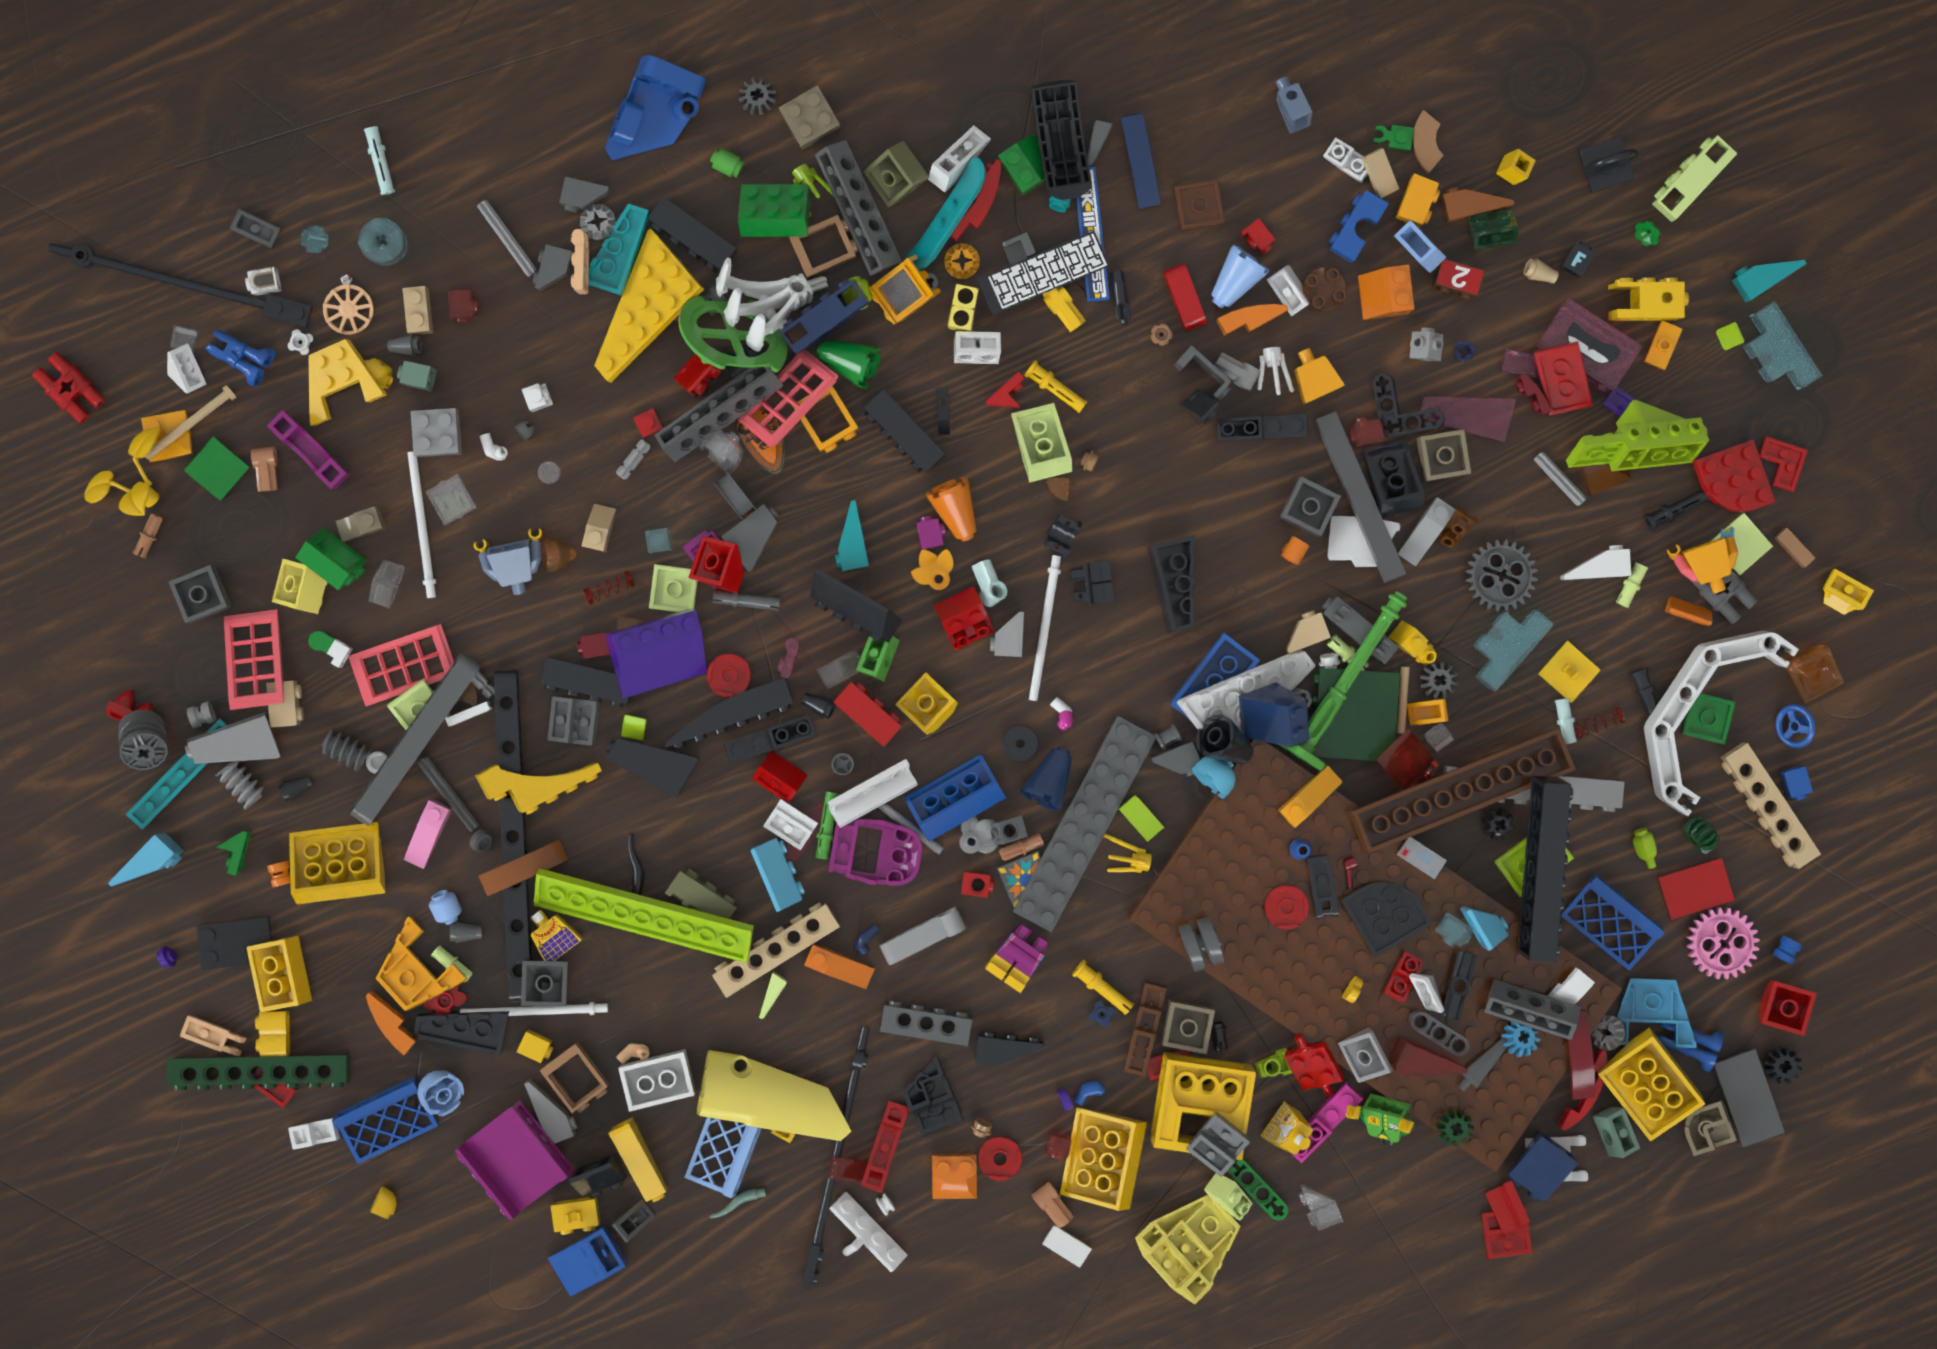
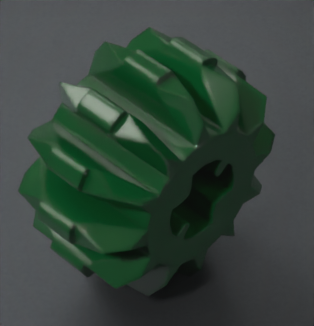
M1696 815L1683 826V833L1686 835V838L1701 853L1707 854L1720 843V836L1717 834V831L1702 816Z
M1453 1108L1451 1116L1447 1111H1444L1446 1119L1438 1118V1121L1443 1125L1436 1126V1130L1441 1132L1438 1136L1439 1139H1445L1447 1146L1453 1141L1454 1147H1458L1459 1140L1466 1145L1465 1137L1473 1138V1135L1468 1132V1130L1475 1129L1474 1125L1469 1124L1472 1118L1470 1116L1465 1117L1466 1112L1463 1110L1458 1114L1457 1110ZM1456 1123H1458L1457 1125L1460 1127V1129L1458 1132L1454 1130L1453 1133L1451 1126L1453 1124L1456 1126Z

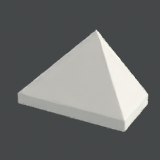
M188 343L168 352L167 375L185 393L206 385Z
M1411 973L1409 977L1425 1009L1443 1013L1444 1007L1434 976Z

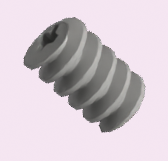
M233 761L218 772L216 776L222 775L220 778L221 783L228 781L226 785L227 790L234 788L232 796L240 795L237 800L238 803L246 801L243 806L244 810H246L263 796L261 792L264 787L255 788L258 781L250 782L249 779L252 774L244 775L243 772L246 767L237 768L240 761Z

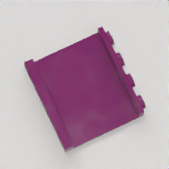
M520 1100L455 1150L459 1160L472 1172L473 1178L480 1182L486 1194L495 1201L501 1213L507 1216L510 1221L557 1183L565 1180L575 1170Z

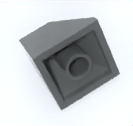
M522 961L521 1006L566 1007L568 962Z

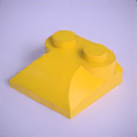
M925 672L895 705L928 735L935 732L953 714L958 702Z

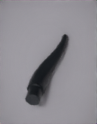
M631 833L628 839V852L633 867L632 893L641 895L644 872L642 864L635 853L633 834Z

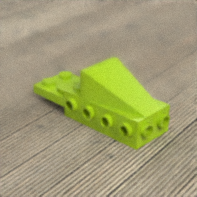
M1632 400L1616 422L1618 429L1614 434L1607 433L1602 436L1586 435L1582 437L1566 459L1568 468L1609 464L1611 471L1692 463L1709 442L1707 428L1704 426L1701 417L1685 419L1638 400Z

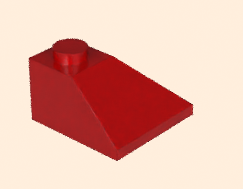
M702 536L688 578L737 594L744 575L738 545Z

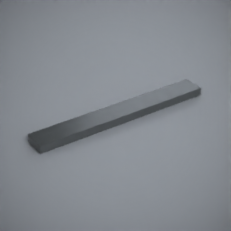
M1333 412L1317 418L1314 422L1384 583L1404 576L1406 574L1337 413Z

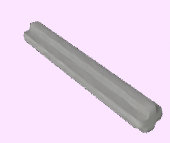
M487 200L480 202L477 205L480 212L526 276H532L537 271L534 264Z

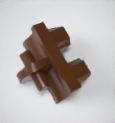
M1458 507L1439 534L1442 537L1440 542L1448 548L1457 546L1476 523L1477 518L1468 515L1467 512Z

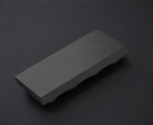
M1753 1048L1716 1061L1713 1067L1741 1146L1746 1147L1785 1133L1756 1049Z

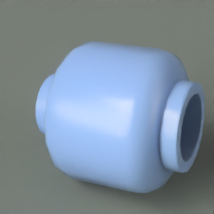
M447 890L435 893L429 903V908L435 920L439 923L445 922L446 925L457 921V916L461 913L462 908L456 895Z

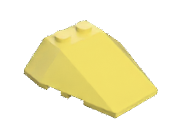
M1206 1195L1150 1222L1135 1239L1142 1256L1174 1291L1193 1304H1196L1211 1289L1214 1283L1213 1280L1223 1264L1222 1261L1227 1251H1229L1240 1225L1226 1210L1214 1202L1209 1195Z

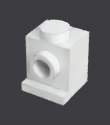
M537 383L522 389L531 412L553 405L546 384L540 385Z

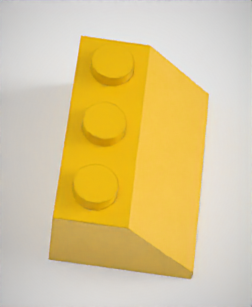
M299 936L246 947L260 1012L297 1006L312 1001Z

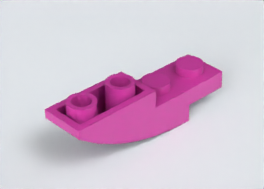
M1346 1082L1307 1120L1313 1128V1132L1309 1136L1310 1146L1306 1150L1300 1149L1297 1154L1292 1155L1302 1163L1346 1117L1347 1106H1357L1363 1100V1096Z

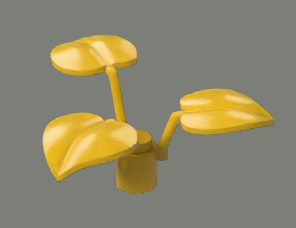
M154 427L142 431L135 436L129 446L128 453L133 456V461L145 481L144 483L138 482L130 490L112 481L114 474L111 471H102L89 482L84 494L85 500L89 503H96L107 495L110 486H115L127 492L119 503L120 511L128 515L144 516L145 506H153L158 501L159 494L150 487L152 482L148 480L138 459L144 458L151 451L161 428Z

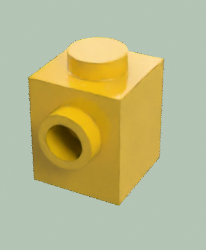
M1516 149L1504 155L1496 174L1512 185L1528 179L1536 160L1520 149Z

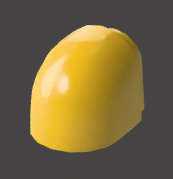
M382 1186L370 1212L389 1219L390 1215H394L397 1206L394 1193Z

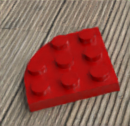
M1754 439L1692 461L1705 494L1712 502L1719 504L1728 511L1748 512L1775 502Z

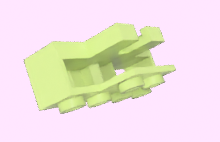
M1718 135L1713 139L1708 137L1700 146L1701 152L1698 155L1692 154L1679 166L1682 170H1678L1675 174L1673 173L1664 182L1667 186H1663L1654 195L1656 200L1652 205L1671 222L1676 220L1737 155ZM1714 144L1724 152L1715 163L1705 154ZM1675 187L1683 195L1675 202L1676 205L1669 210L1661 201Z

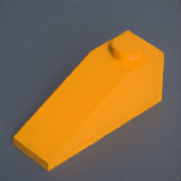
M1327 765L1284 803L1278 811L1292 827L1296 828L1342 781Z

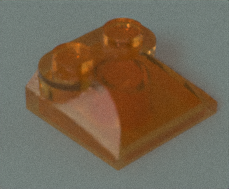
M1827 645L1812 646L1788 661L1790 664L1786 671L1792 677L1804 704L1844 684L1831 650Z

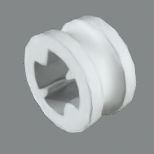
M886 1193L883 1194L882 1198H876L877 1204L886 1216L890 1210H896Z

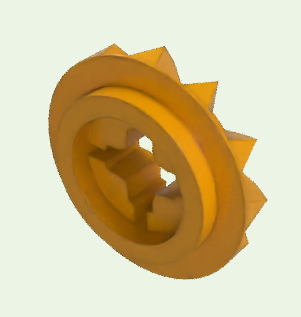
M959 243L953 245L946 252L944 264L951 276L958 279H966L977 272L980 258L977 250L971 245ZM961 252H963L965 259L972 260L965 263L964 270L961 269L960 263L952 262L959 259Z

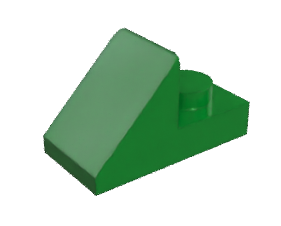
M242 831L217 846V848L233 852L227 858V874L235 876L241 874L252 831Z

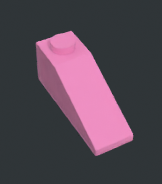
M434 799L428 800L403 860L422 869L425 868L452 811L451 807Z

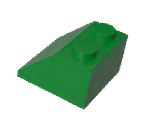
M1035 134L1021 140L998 155L997 159L1001 161V166L1022 196L1045 181L1039 141Z

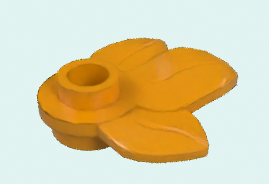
M945 549L937 557L930 551L921 550L919 555L920 568L911 571L913 578L919 584H929L935 590L945 589L950 582L949 572L953 568L951 553ZM936 575L943 577L941 583L935 582L934 578Z

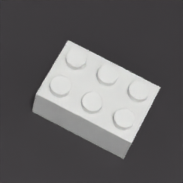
M686 1049L622 1064L618 1068L629 1112L694 1096L696 1093Z

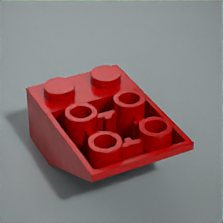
M694 354L673 379L694 398L697 395L701 397L709 388L707 386L708 382L712 378L716 380L724 370L711 364L702 363L700 357Z

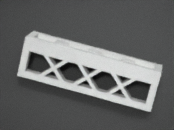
M905 759L828 801L829 811L838 826L841 828L916 787L917 781L910 772L908 761Z

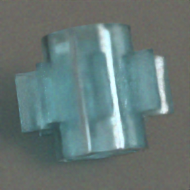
M308 226V230L302 231L300 242L302 246H306V252L321 253V249L324 250L328 245V235L323 233V227Z

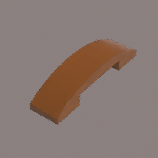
M556 840L531 853L485 872L478 877L486 895L489 896L535 876L539 868L548 870L567 861L568 858L560 840Z

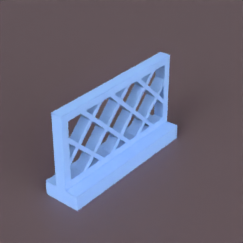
M707 1117L684 1178L721 1192L729 1198H733L737 1195L762 1128L744 1124L740 1125L739 1122H735L737 1127L726 1131L721 1119L712 1120L713 1118ZM718 1121L722 1134L712 1138L709 1132L710 1124ZM738 1129L741 1136L740 1143L732 1146L727 1134ZM724 1136L729 1148L718 1152L713 1140ZM710 1142L715 1154L704 1159L701 1152L702 1145ZM730 1150L733 1156L732 1164L724 1167L720 1154ZM716 1156L721 1169L710 1173L706 1160ZM699 1163L703 1164L707 1174L701 1178L692 1175L694 1166ZM720 1171L723 1172L726 1179L723 1187L715 1184L712 1175Z

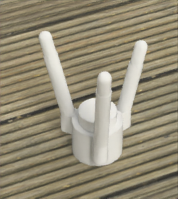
M1270 347L1263 349V355L1259 356V370L1261 372L1258 377L1257 389H1262L1266 363L1267 367L1273 368L1276 394H1281L1277 367L1281 364L1289 390L1294 392L1281 348Z

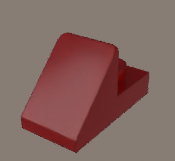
M1018 372L994 393L985 404L988 407L1020 408L1009 393H1017L1024 386L1021 382L1025 378Z

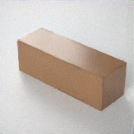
M1783 528L1774 537L1801 568L1807 567L1815 559L1788 528Z

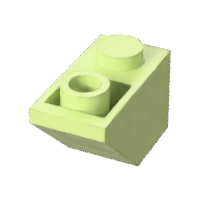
M1215 1173L1204 1188L1205 1192L1214 1202L1239 1221L1248 1213L1253 1204L1236 1182L1225 1176L1221 1177L1217 1173Z

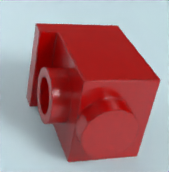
M1259 218L1239 234L1241 238L1246 235L1248 238L1246 242L1253 251L1261 252L1262 255L1273 248L1271 243L1274 242L1275 238Z

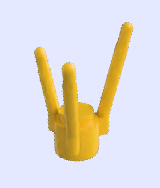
M1104 834V838L1137 852V854L1133 853L1132 858L1109 855V859L1129 862L1133 867L1108 868L1107 872L1141 873L1142 871H1149L1152 855L1147 854L1146 849L1138 848L1116 837Z

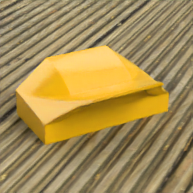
M1833 569L1823 587L1825 592L1824 604L1844 615L1853 610H1863L1874 590L1837 569Z

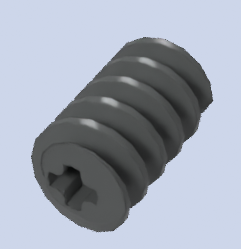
M331 728L322 743V754L326 756L331 752L330 758L332 760L339 756L338 763L342 764L347 760L346 767L350 768L355 764L354 771H360L366 764L372 748L365 752L366 744L357 748L358 740L350 744V736L342 740V732L334 736V728Z

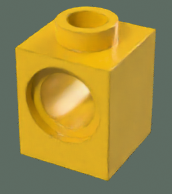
M528 1029L517 1052L541 1063L544 1058L549 1059L553 1051V1047L550 1046L553 1040Z

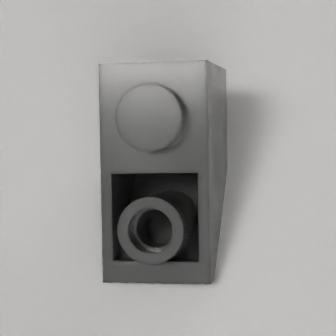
M546 245L545 250L541 249L538 262L541 263L540 269L535 271L533 277L535 289L543 291L567 277L572 264L571 257L573 252Z

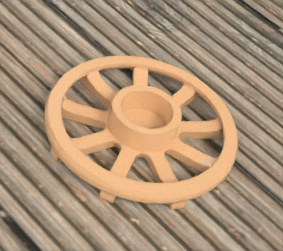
M346 284L332 289L323 303L325 321L333 330L341 334L352 335L361 332L369 325L373 317L374 308L370 296L365 290L355 285ZM346 289V300H342L336 292ZM350 289L359 291V294L353 301L350 300ZM333 295L340 302L339 306L328 304ZM364 295L369 304L357 306V301ZM370 308L369 317L366 318L359 314L358 310ZM327 309H337L339 312L329 318ZM341 316L342 321L340 327L337 328L333 325L332 321ZM355 316L365 321V324L358 329L354 321ZM347 319L351 322L352 331L343 330Z

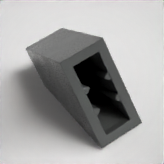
M763 504L721 536L724 541L738 545L742 564L749 573L756 566L778 524V521L775 519L778 517V514L771 505L766 507Z

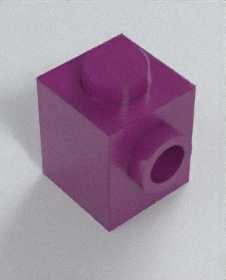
M933 515L920 518V522L916 523L922 550L944 545L942 536L946 535L944 523H939L938 518L933 519Z

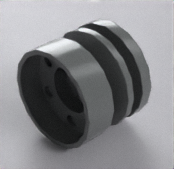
M136 710L128 713L120 720L118 725L120 758L124 764L137 770H149L159 766L168 754L166 727L162 717L152 711Z

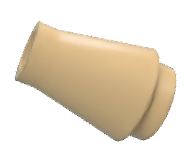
M1530 258L1524 268V275L1531 280L1554 284L1559 275L1558 271L1552 269L1538 258Z

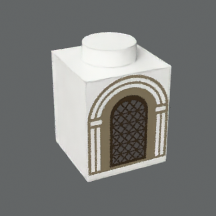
M270 267L247 272L248 278H245L247 290L251 291V294L259 296L282 291L277 268Z

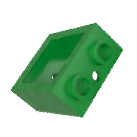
M326 528L308 539L295 557L337 590H340L345 585L349 587L355 579L358 580L364 573L365 569L363 566L367 562V559Z

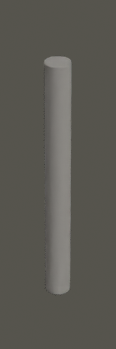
M887 803L877 807L899 825L914 831L920 838V841L938 855L944 849L935 840L928 842L922 830Z

